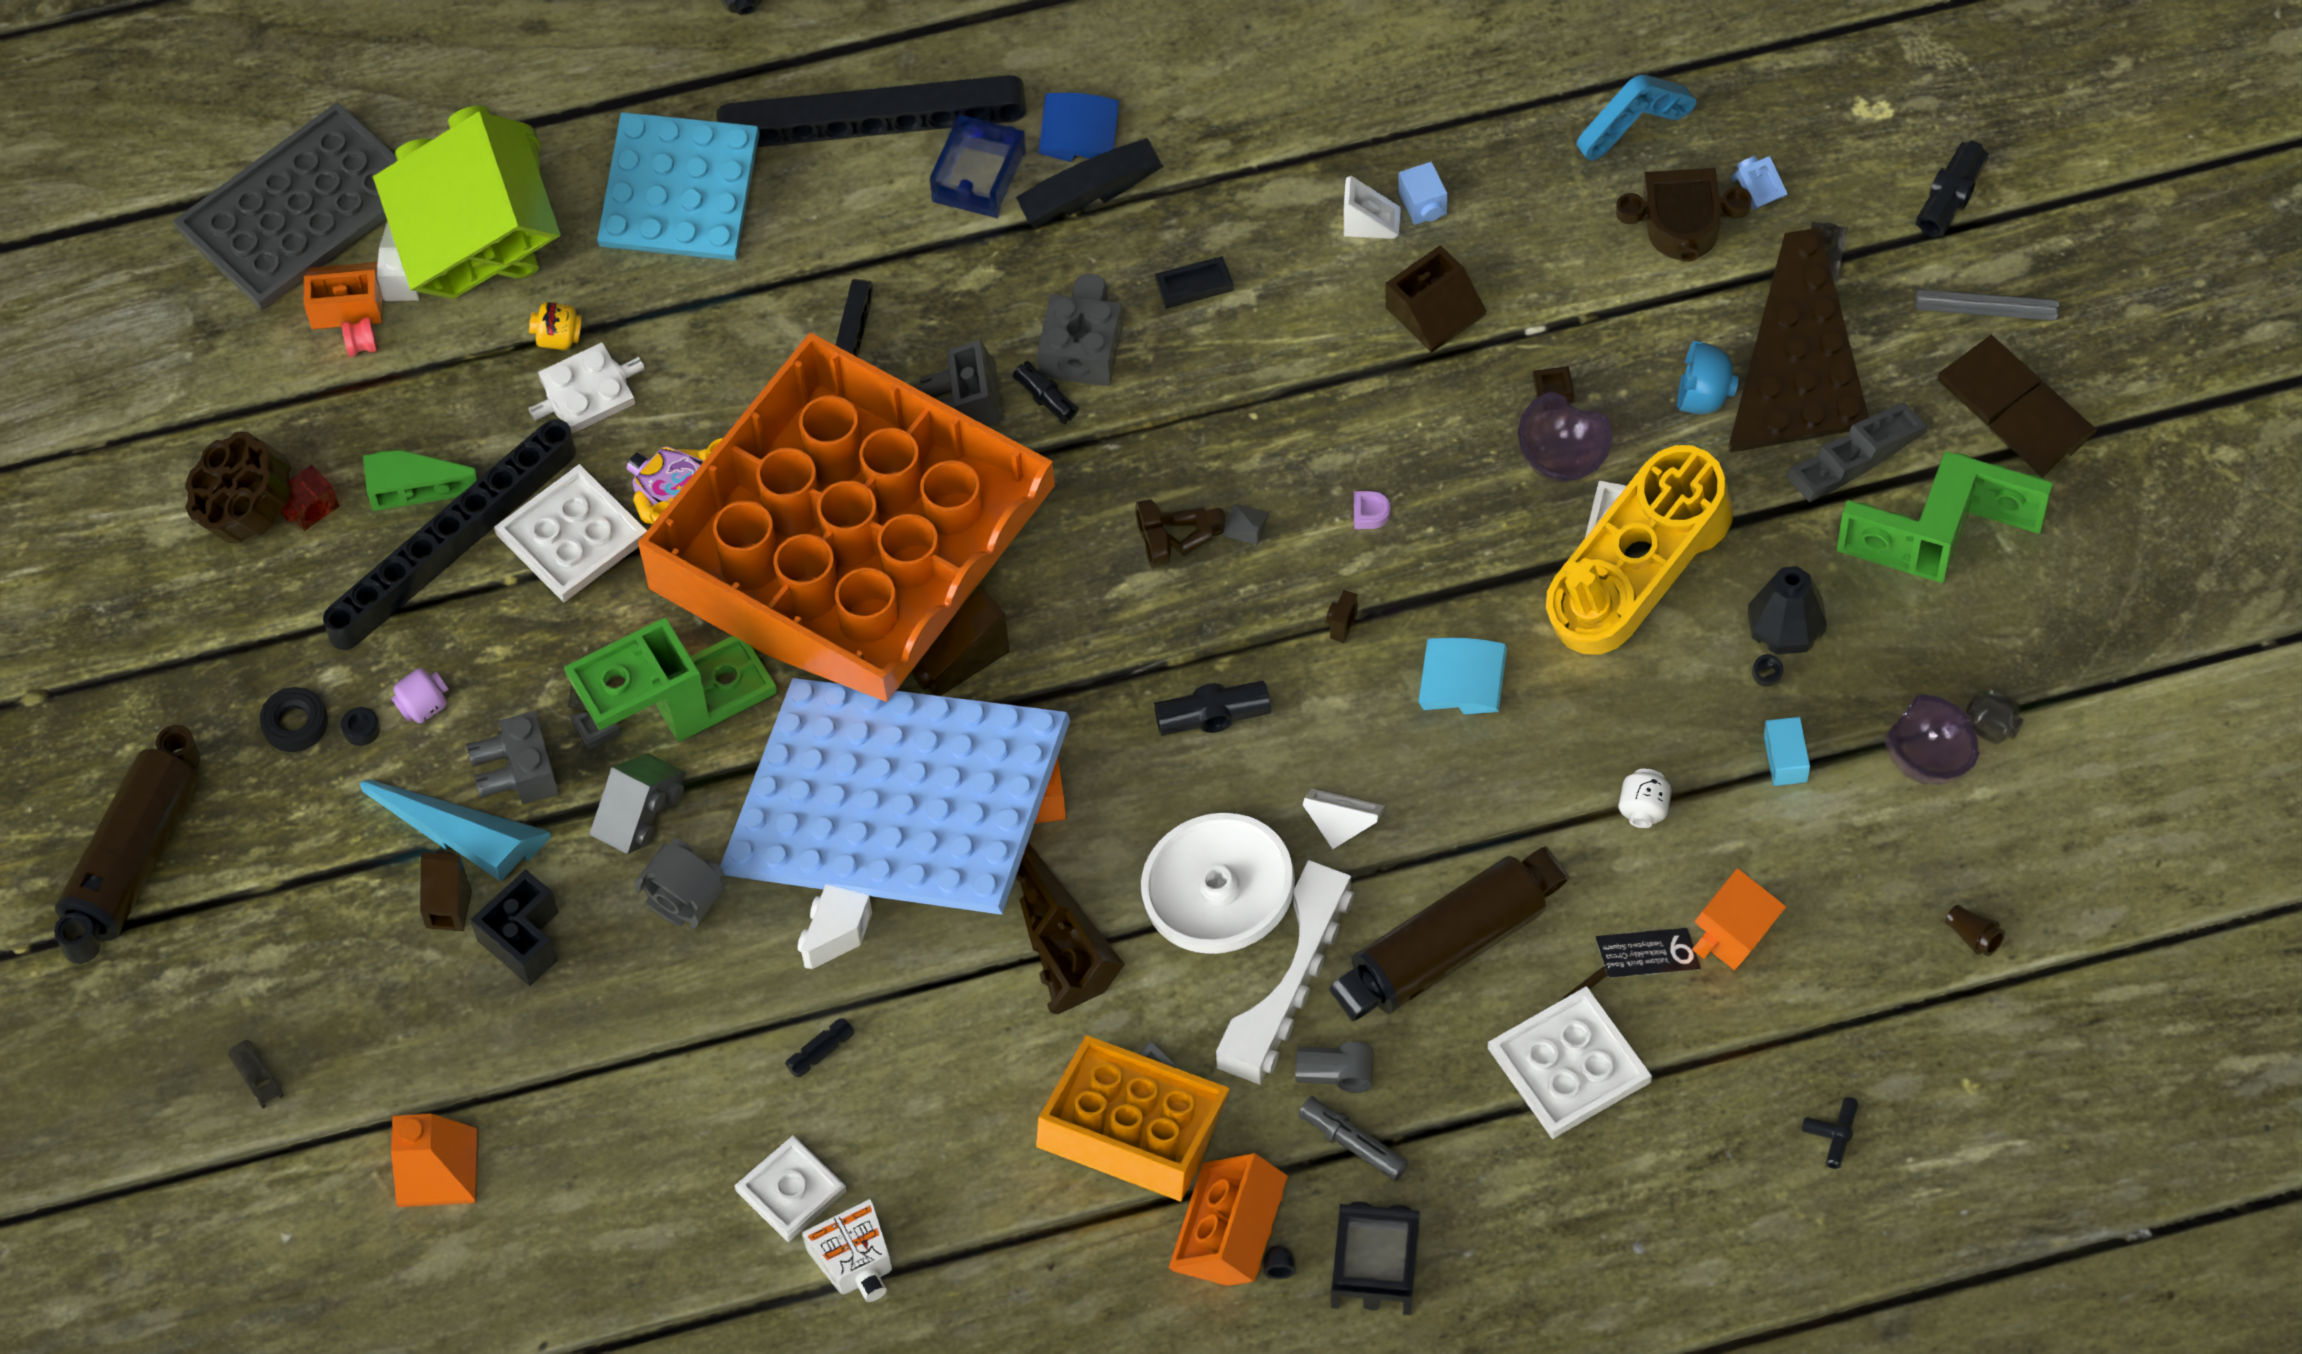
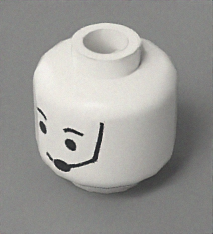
M1636 770L1635 773L1628 775L1623 782L1619 800L1621 814L1629 819L1631 825L1638 828H1650L1652 824L1663 821L1668 814L1672 794L1671 785L1665 780L1664 775L1656 770Z

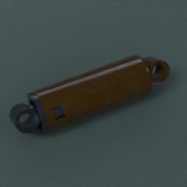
M183 725L166 727L157 735V749H143L136 755L55 905V912L60 918L55 925V937L64 956L72 963L82 964L91 961L99 953L101 947L100 940L113 941L118 937L198 787V775L194 770L199 765L200 753L192 733ZM183 748V749L180 750L179 752H174V751L177 750V749ZM83 935L82 938L72 941L73 938Z
M1547 846L1533 852L1522 862L1515 857L1506 856L1352 956L1354 969L1335 981L1329 988V991L1352 1022L1364 1017L1377 1006L1382 1011L1390 1014L1539 917L1546 909L1545 898L1564 886L1570 879V876Z

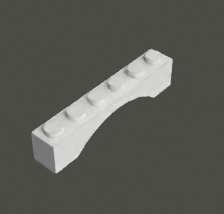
M1308 860L1293 891L1294 912L1300 934L1298 948L1292 965L1281 983L1266 999L1249 1011L1231 1019L1216 1050L1217 1069L1259 1085L1266 1072L1271 1074L1274 1071L1279 1058V1052L1276 1050L1281 1040L1287 1041L1295 1023V1020L1292 1019L1296 1008L1302 1009L1310 992V987H1307L1312 976L1318 977L1325 960V955H1322L1327 944H1334L1340 929V924L1337 922L1342 912L1347 914L1350 911L1355 897V892L1351 891L1350 875Z

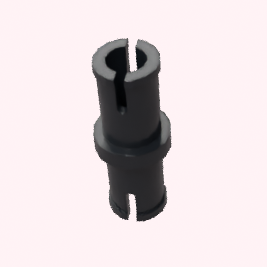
M1025 361L1024 365L1020 364L1016 368L1013 378L1033 395V400L1039 406L1044 405L1062 424H1066L1068 420L1071 421L1075 417L1079 407L1058 390V384L1053 379L1047 380L1029 361Z

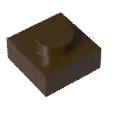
M1343 590L1338 603L1334 601L1331 603L1326 617V622L1330 624V639L1345 643L1358 614V594Z

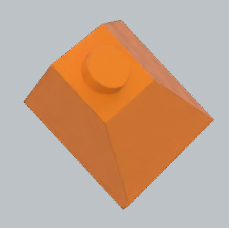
M435 1114L392 1116L391 1156L397 1207L476 1203L477 1128Z

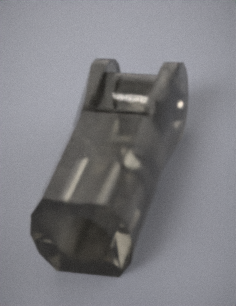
M244 1040L230 1049L229 1058L262 1109L266 1108L265 1103L277 1096L280 1099L285 1097L279 1084L251 1041ZM268 1079L270 1083L257 1090L255 1086Z

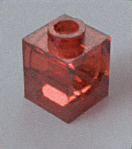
M310 465L289 480V484L292 487L287 505L280 512L289 523L295 521L306 531L340 506L333 486L313 465Z

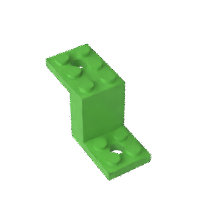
M1945 451L1919 521L1912 520L1904 514H1892L1876 509L1867 503H1856L1847 500L1842 513L1837 552L1944 583L1969 513L2040 534L2045 521L2053 483L2043 480L2036 475H2025L2009 470L1999 464H1988L1972 459L1965 454Z
M666 617L564 667L569 681L599 731L655 704L678 743L777 694L775 683L751 645L735 636H731L689 656ZM724 673H733L737 676L729 684H721L717 681L718 677ZM615 676L626 679L625 683L618 688H610L606 685V682Z

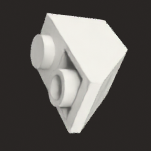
M825 884L821 897L816 896L812 903L810 911L812 922L809 930L804 929L798 942V951L802 953L805 968L814 969L861 945L872 916L869 895Z

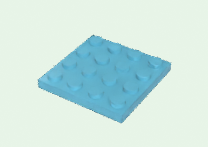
M621 112L598 232V245L600 247L737 261L760 133L758 126Z

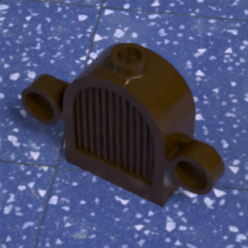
M1716 168L1645 172L1644 200L1635 193L1623 194L1617 200L1616 216L1625 224H1636L1646 221L1649 240L1656 250L1667 257L1688 262L1705 255L1714 247L1718 239L1720 217L1742 218L1750 212L1752 197L1749 191L1742 187H1732L1724 193L1723 197H1720Z

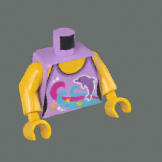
M722 438L714 440L708 448L702 450H676L666 446L662 447L652 459H649L640 452L632 455L627 463V470L635 475L632 481L635 491L633 501L643 523L653 524Z

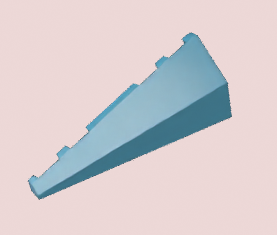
M370 779L360 783L363 793L447 850L451 847L500 882L522 859L529 862L551 838V834L547 830Z

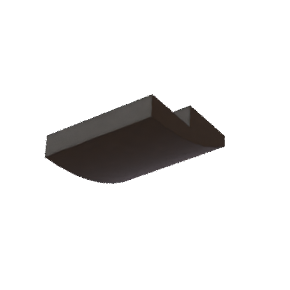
M2045 382L2023 396L1989 426V429L1995 436L2042 478L2066 454L2072 456L2097 431L2092 424Z

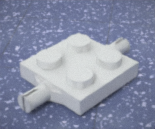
M603 342L539 371V379L546 390L547 400L529 407V412L534 421L554 412L561 420L568 423L573 434L635 405L634 396L627 386L626 378L645 371L644 365L639 357L619 365L611 358Z

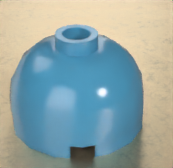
M1693 341L1685 359V363H1687L1685 374L1681 375L1677 408H1679L1678 411L1692 414H1708L1721 408L1727 396L1734 397L1739 377L1732 375V362L1728 354L1722 349L1708 343Z

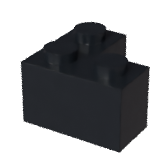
M525 869L470 919L476 939L529 986L557 962L551 939L540 931L559 913L553 893Z

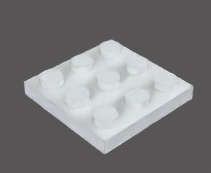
M580 464L494 527L496 535L563 602H566L639 547L638 541L647 532Z
M1587 986L1488 1042V1050L1552 1139L1650 1084L1652 1075Z

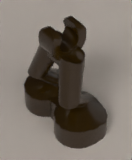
M1151 499L1136 502L1137 524L1140 535L1145 542L1147 558L1151 568L1169 565L1171 546L1184 556L1205 542L1212 540L1211 536L1223 534L1226 517L1221 508L1206 511L1202 507L1176 512H1161L1158 505ZM1164 525H1195L1196 531L1180 542L1166 531Z

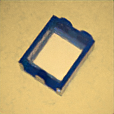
M958 115L930 175L932 202L998 219L1002 201L1022 157L1026 154L1024 131L1011 126L986 122L979 118Z

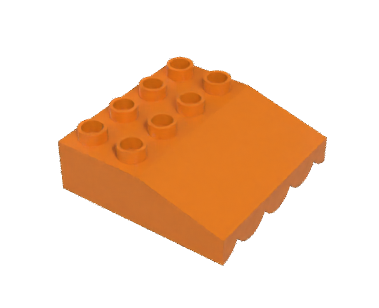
M810 332L638 541L648 587L651 591L772 658L888 702L1055 487L1053 461Z

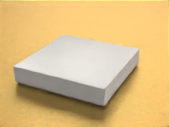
M794 1135L735 1185L736 1192L788 1243L847 1192L846 1186Z

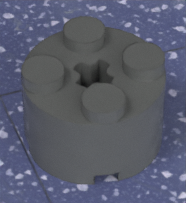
M673 839L670 844L661 846L636 879L634 886L638 894L642 889L649 896L645 903L662 918L680 927L685 921L691 923L689 929H694L723 893L724 886L721 877L724 875V872L715 862L711 860L703 861L693 854L690 846L684 841Z

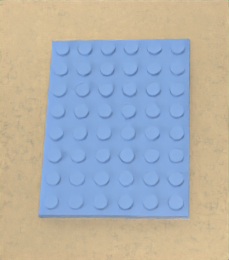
M792 678L720 868L723 870L724 876L824 889L825 884L873 897L1002 915L1066 735L1070 718L1067 712L902 691H895L888 702H885L838 683Z

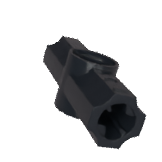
M1973 140L1961 142L1946 169L1941 168L1937 173L1929 198L1916 219V226L1922 230L1923 234L1932 238L1944 236L1958 210H1964L1974 191L1975 182L1989 157V153L1985 151L1982 144Z
M1262 680L1224 688L1223 685L1217 683L1206 684L1197 688L1192 695L1155 702L1154 710L1159 733L1161 736L1198 728L1207 733L1220 732L1230 727L1233 721L1271 714V705L1266 683Z

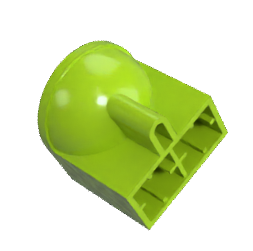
M481 105L466 107L452 114L448 118L450 129L434 139L420 138L401 145L395 151L397 162L373 176L410 290L455 299L496 274L512 278L528 277L539 270L534 252L561 236L540 176L539 152L541 146L535 129L523 122L492 115L486 106Z

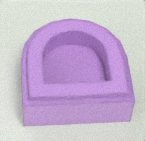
M1354 491V529H1375L1385 525L1391 514V506L1387 497L1380 492Z

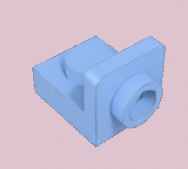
M1752 156L1738 163L1737 167L1739 170L1730 176L1732 183L1739 181L1742 188L1748 190L1751 194L1752 210H1756L1787 195L1770 156L1759 161L1756 156Z

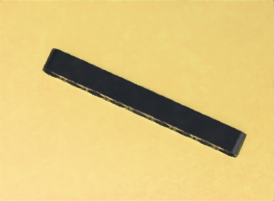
M1013 75L728 103L717 109L716 121L758 126L760 133L757 147L1014 122L1026 115V103L1022 79Z
M553 419L541 425L331 604L323 615V622L331 644L341 650L352 649L569 464L575 457L576 449L568 423L560 419ZM375 601L372 604L365 605L368 602Z

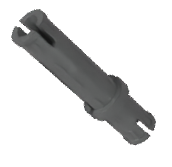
M1310 1096L1301 1107L1298 1117L1325 1133V1139L1329 1142H1338L1362 1160L1390 1177L1394 1182L1399 1180L1405 1172L1409 1160L1404 1159L1377 1139L1349 1122L1350 1117L1346 1114H1337L1314 1096Z

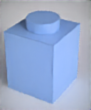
M1432 162L1399 172L1398 194L1414 225L1425 221H1435L1441 216L1447 215V192Z

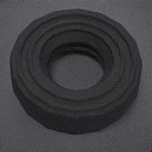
M300 687L285 688L274 693L263 704L260 713V726L263 735L270 745L280 751L297 752L310 748L322 738L328 724L327 711L319 696L306 688ZM290 709H301L307 713L308 718L303 727L291 731L281 727V716Z

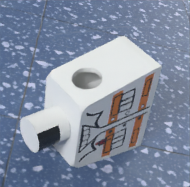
M870 1199L802 1232L808 1254L841 1294H847L859 1288L866 1302H873L885 1295L887 1289L880 1277L888 1274L892 1267L881 1228Z

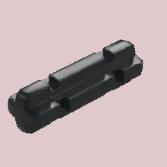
M845 1018L837 1019L829 1026V1031H822L801 1048V1053H795L787 1059L785 1064L790 1073L795 1077H802L811 1070L810 1065H817L839 1047V1042L844 1043L851 1038L855 1032L850 1023Z

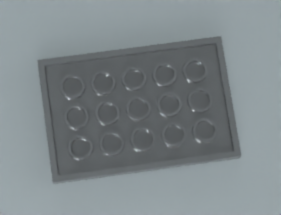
M336 102L174 219L173 223L180 234L262 311L303 281L304 275L310 268L322 267L387 219L373 176L397 162L392 151L344 107Z

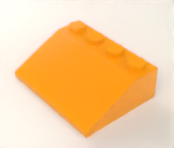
M1085 1035L1038 1117L1036 1147L1181 1202L1198 1171L1228 1098L1230 1088Z

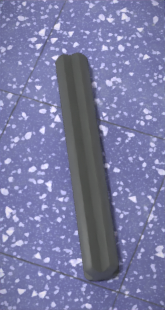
M1918 289L1915 295V308L1917 310L2056 320L2059 313V302L2056 299Z

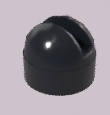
M1770 654L1758 657L1752 667L1753 679L1757 684L1764 687L1775 685L1783 674L1782 662L1779 658ZM1772 668L1775 670L1773 674L1765 677L1760 676L1761 673Z
M1281 1245L1271 1247L1263 1259L1264 1275L1271 1279H1286L1293 1276L1296 1268L1292 1251Z

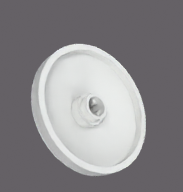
M1214 813L1199 816L1172 829L1151 851L1145 863L1141 879L1143 903L1157 931L1167 940L1181 948L1207 954L1235 951L1247 947L1266 936L1278 925L1287 912L1295 887L1293 864L1282 839L1266 824L1249 816L1234 813Z

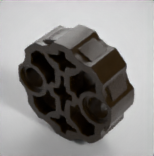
M235 432L229 438L215 440L203 451L200 461L190 470L187 477L185 489L188 492V501L185 508L191 520L227 543L238 544L251 536H261L274 525L276 516L287 505L292 487L289 484V473L291 470L289 461L283 454L249 432Z

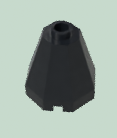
M1798 566L1782 567L1748 604L1747 612L1752 639L1758 643L1762 640L1769 645L1768 649L1776 655L1808 652L1814 645V641L1818 637L1821 638L1826 632L1827 620L1823 598L1810 574Z

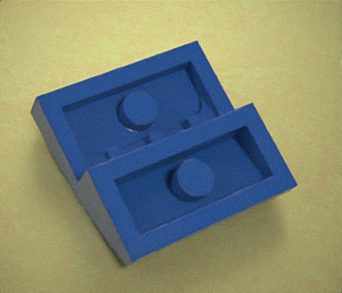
M1047 93L1044 97L1038 153L1071 162L1075 155L1090 159L1114 149L1119 100L1082 93Z

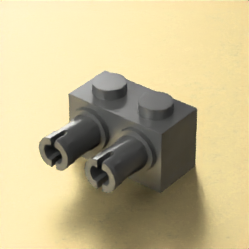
M981 340L948 349L949 369L933 375L920 377L922 392L931 397H936L951 391L953 397L941 402L984 425L1003 420L995 362Z
M535 711L499 720L501 731L498 732V736L466 744L472 767L496 759L505 758L506 761L510 760L507 763V767L474 775L480 798L514 789V792H519L522 805L559 795Z

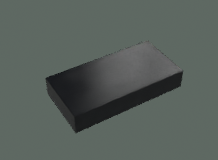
M1223 256L1155 274V282L1165 309L1233 291V282Z

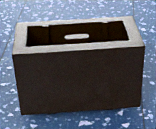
M1441 245L1385 284V308L1431 353L1486 315V309L1464 267Z

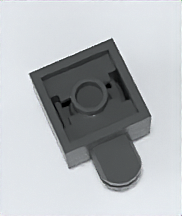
M1084 274L1079 276L1074 283L1071 297L1050 294L1037 351L1039 372L1045 378L1110 386L1123 329L1121 303L1106 301L1107 286L1105 280L1099 275Z

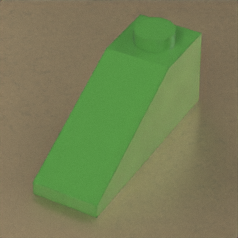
M384 450L363 456L366 489L373 511L457 498L478 480L475 468L402 450Z

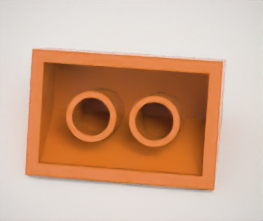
M1255 1153L1202 1163L1169 1269L1177 1273L1226 1286L1255 1282L1261 1268V1260L1267 1241L1272 1233L1276 1212L1283 1198V1190L1288 1176Z

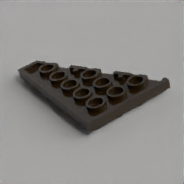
M1820 227L1784 234L1728 446L1730 453L1849 432L1853 424L1869 418Z

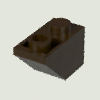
M444 850L436 851L435 853L422 852L420 912L426 928L464 932L472 890L460 855Z

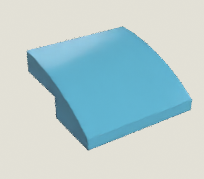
M1470 638L1427 639L1418 701L1422 709L1432 710L1459 707L1464 715L1499 712L1507 646L1499 642Z

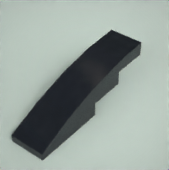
M1145 138L1080 162L1037 184L1017 196L1016 199L1028 223L1036 229L1063 211L1070 217L1098 198L1104 204L1161 169L1163 165L1150 140Z

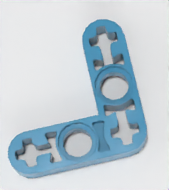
M1648 75L1636 76L1624 85L1580 135L1576 143L1577 147L1586 159L1596 160L1610 150L1643 112L1671 120H1678L1687 116L1694 109L1696 99L1684 85Z

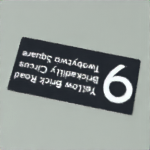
M1687 928L1595 937L1609 978L1701 969L1697 955L1692 950L1694 946Z

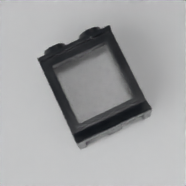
M1352 1202L1349 1205L1340 1204L1331 1287V1308L1339 1309L1340 1296L1363 1298V1307L1367 1310H1378L1380 1300L1403 1302V1315H1411L1420 1211L1412 1210L1403 1205L1382 1208L1372 1207L1365 1202Z

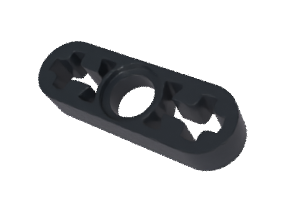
M853 279L851 282L835 344L856 357L859 354L873 293L872 281Z

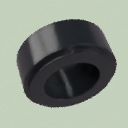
M357 707L351 709L343 716L341 729L345 739L350 744L364 746L370 744L378 737L380 724L377 715L371 709Z

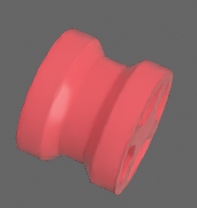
M370 317L362 318L360 323L352 324L349 321L341 323L349 358L357 356L361 351L377 352V344Z

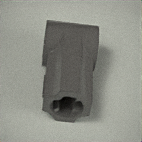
M1361 1042L1344 1043L1339 1048L1297 1047L1296 1083L1337 1084L1341 1090L1347 1092H1365L1371 1089L1374 1050L1370 1045Z

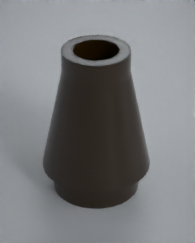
M1955 905L1945 919V923L1976 954L1990 956L2003 942L2005 931L2000 928L1999 922L1964 909L1960 905Z

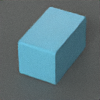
M1800 717L1766 720L1764 742L1773 786L1808 782L1810 764Z

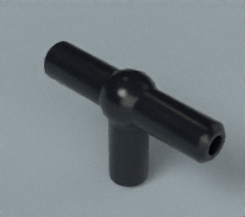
M1852 1097L1843 1099L1837 1124L1806 1117L1803 1121L1802 1131L1804 1133L1832 1139L1825 1162L1831 1169H1839L1841 1167L1847 1143L1853 1137L1852 1125L1859 1103Z

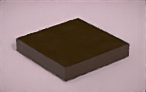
M1992 334L1939 372L1937 379L1987 426L2042 383V379Z

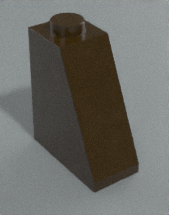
M984 588L978 591L958 610L916 664L915 670L912 671L918 685L923 690L928 688L934 696H942L1010 652L1005 613Z

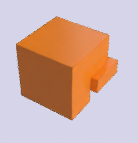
M1737 868L1694 921L1706 932L1692 950L1703 959L1709 952H1712L1735 971L1786 906Z

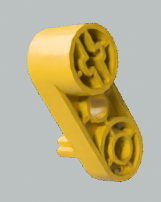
M1674 445L1658 451L1642 466L1556 574L1547 590L1546 610L1556 636L1569 649L1581 654L1601 655L1619 648L1633 635L1693 557L1700 552L1713 548L1726 536L1733 520V503L1720 463L1709 452L1692 445ZM1642 541L1652 545L1649 552L1640 558H1630L1624 555L1626 549L1635 542Z

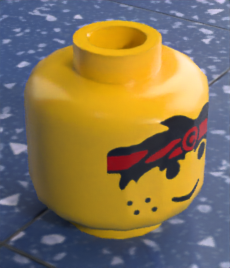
M543 302L539 307L538 313L531 312L528 333L535 334V342L539 347L568 350L571 348L572 343H578L582 316L576 315V310L571 305Z

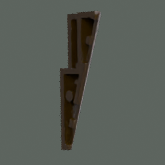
M1028 842L1015 879L1020 881L1024 895L1019 900L1032 949L1039 952L1043 971L1039 973L1041 983L1048 985L1052 1001L1047 1006L1051 1013L1060 1014L1105 993L1125 964Z

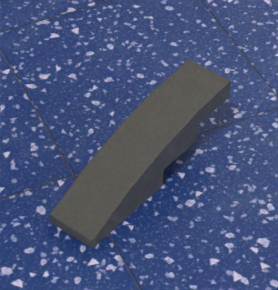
M1905 402L1853 424L1848 435L1821 446L1816 457L1791 467L1786 478L1811 502L1845 485L1894 455L1926 432L1928 426Z

